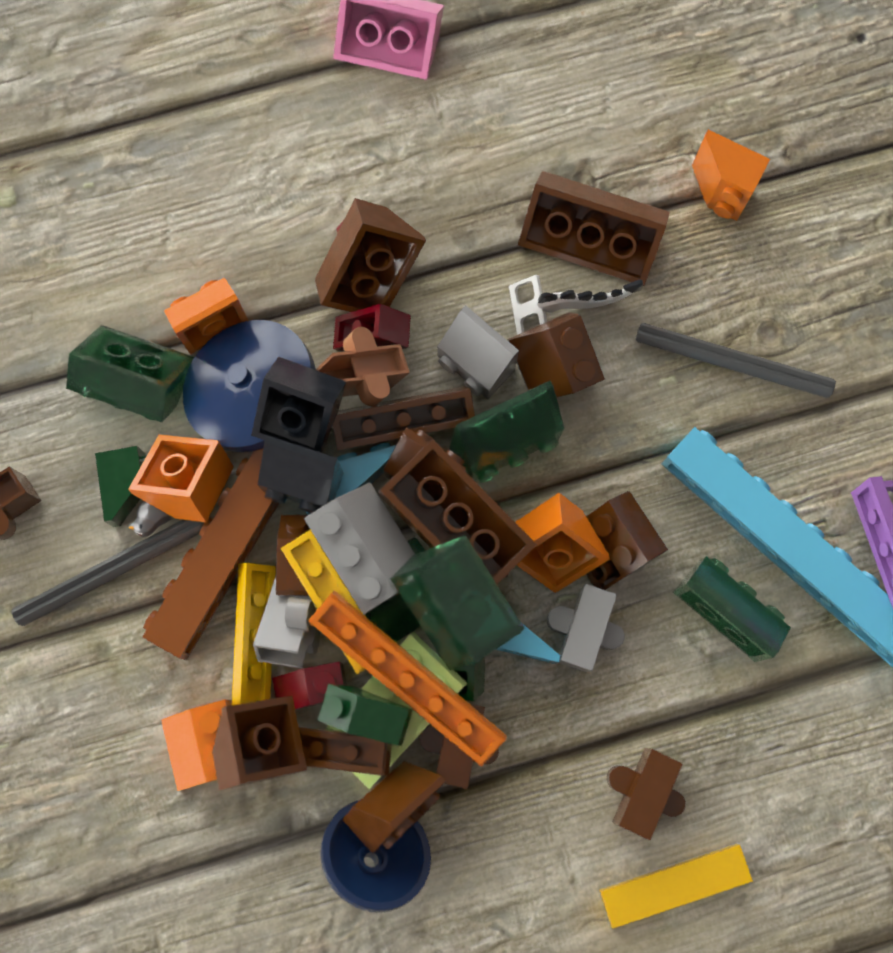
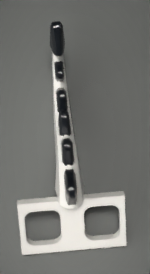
M534 275L509 285L517 335L524 332L523 321L527 317L538 314L541 325L547 322L546 312L553 313L560 309H589L608 305L624 299L634 292L641 291L644 285L643 280L633 281L624 285L623 289H614L610 293L601 291L592 295L591 291L575 293L574 290L542 293L539 275ZM532 282L535 293L534 299L520 304L517 293L518 288Z

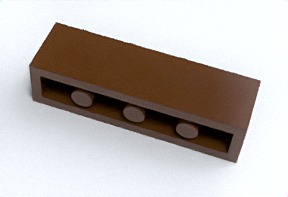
M463 386L380 402L376 406L364 405L339 410L333 424L337 449L343 450L399 439L406 428H409L414 433L418 429L425 433L476 424L471 390Z

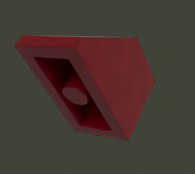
M377 304L337 316L335 318L333 349L344 351V339L357 327H365L370 330L377 347L401 344L402 349L409 348L411 315L383 304Z
M340 661L303 668L272 677L275 697L292 695L295 710L323 704L328 684L347 686L344 666Z

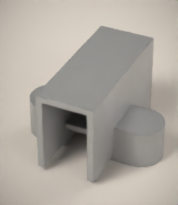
M276 577L253 647L258 662L302 668L306 654H316L319 647L320 631L308 622L317 608L310 596L276 595Z
M585 584L580 589L574 610L564 606H557L549 612L547 616L548 627L556 633L565 635L559 653V664L588 673L593 671L600 648L614 650L623 644L625 639L623 629L614 623L608 622L617 594Z

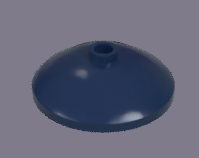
M360 800L354 801L338 811L324 832L321 843V863L324 874L333 890L348 904L368 912L378 913L396 910L409 903L426 883L431 866V849L427 835L419 821H417L389 849L382 844L372 854L342 820ZM364 858H371L374 861L375 866H367L365 864Z

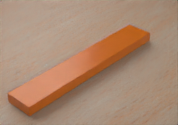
M333 591L308 620L309 623L481 767L505 742L506 734L336 591Z

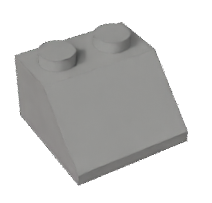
M466 305L461 309L437 346L438 357L440 358L438 360L439 364L450 374L455 372L465 380L464 385L470 388L474 395L480 396L482 394L488 400L515 371L519 352L517 348Z

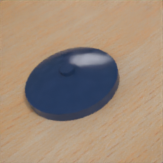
M267 320L241 322L216 334L196 354L185 377L183 406L191 426L204 439L218 440L226 451L252 452L263 449L265 441L251 436L263 378L278 357L316 370L313 357L307 346L291 329L282 324Z

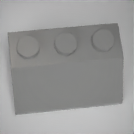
M370 482L335 498L304 518L363 614L369 613L428 575Z

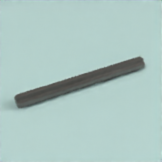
M641 323L636 334V341L824 398H829L835 390L836 381L832 378L650 324Z
M181 520L18 605L11 611L15 622L18 625L25 626L191 539L200 533L204 522Z

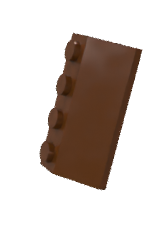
M542 171L533 190L518 245L629 282L642 279L643 286H645L667 226L670 212Z
M434 439L426 444L378 492V495L479 598L486 597L537 545Z

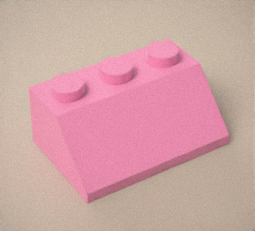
M340 0L333 59L427 80L439 39L444 5L423 0Z

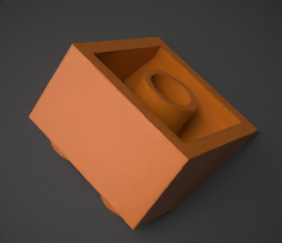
M708 129L692 164L707 207L714 210L722 218H731L737 221L770 159Z
M225 278L219 281L212 280L201 287L199 292L189 297L184 296L176 299L168 309L164 310L173 330L190 355L200 350L212 337L232 325L249 321L239 299Z
M159 434L128 490L131 494L175 519L206 523L234 466L218 440Z
M557 493L515 522L537 544L516 566L554 593L610 560L609 553L583 510L561 493Z
M232 700L216 701L188 709L161 720L177 791L217 780L212 751L222 708L231 706Z

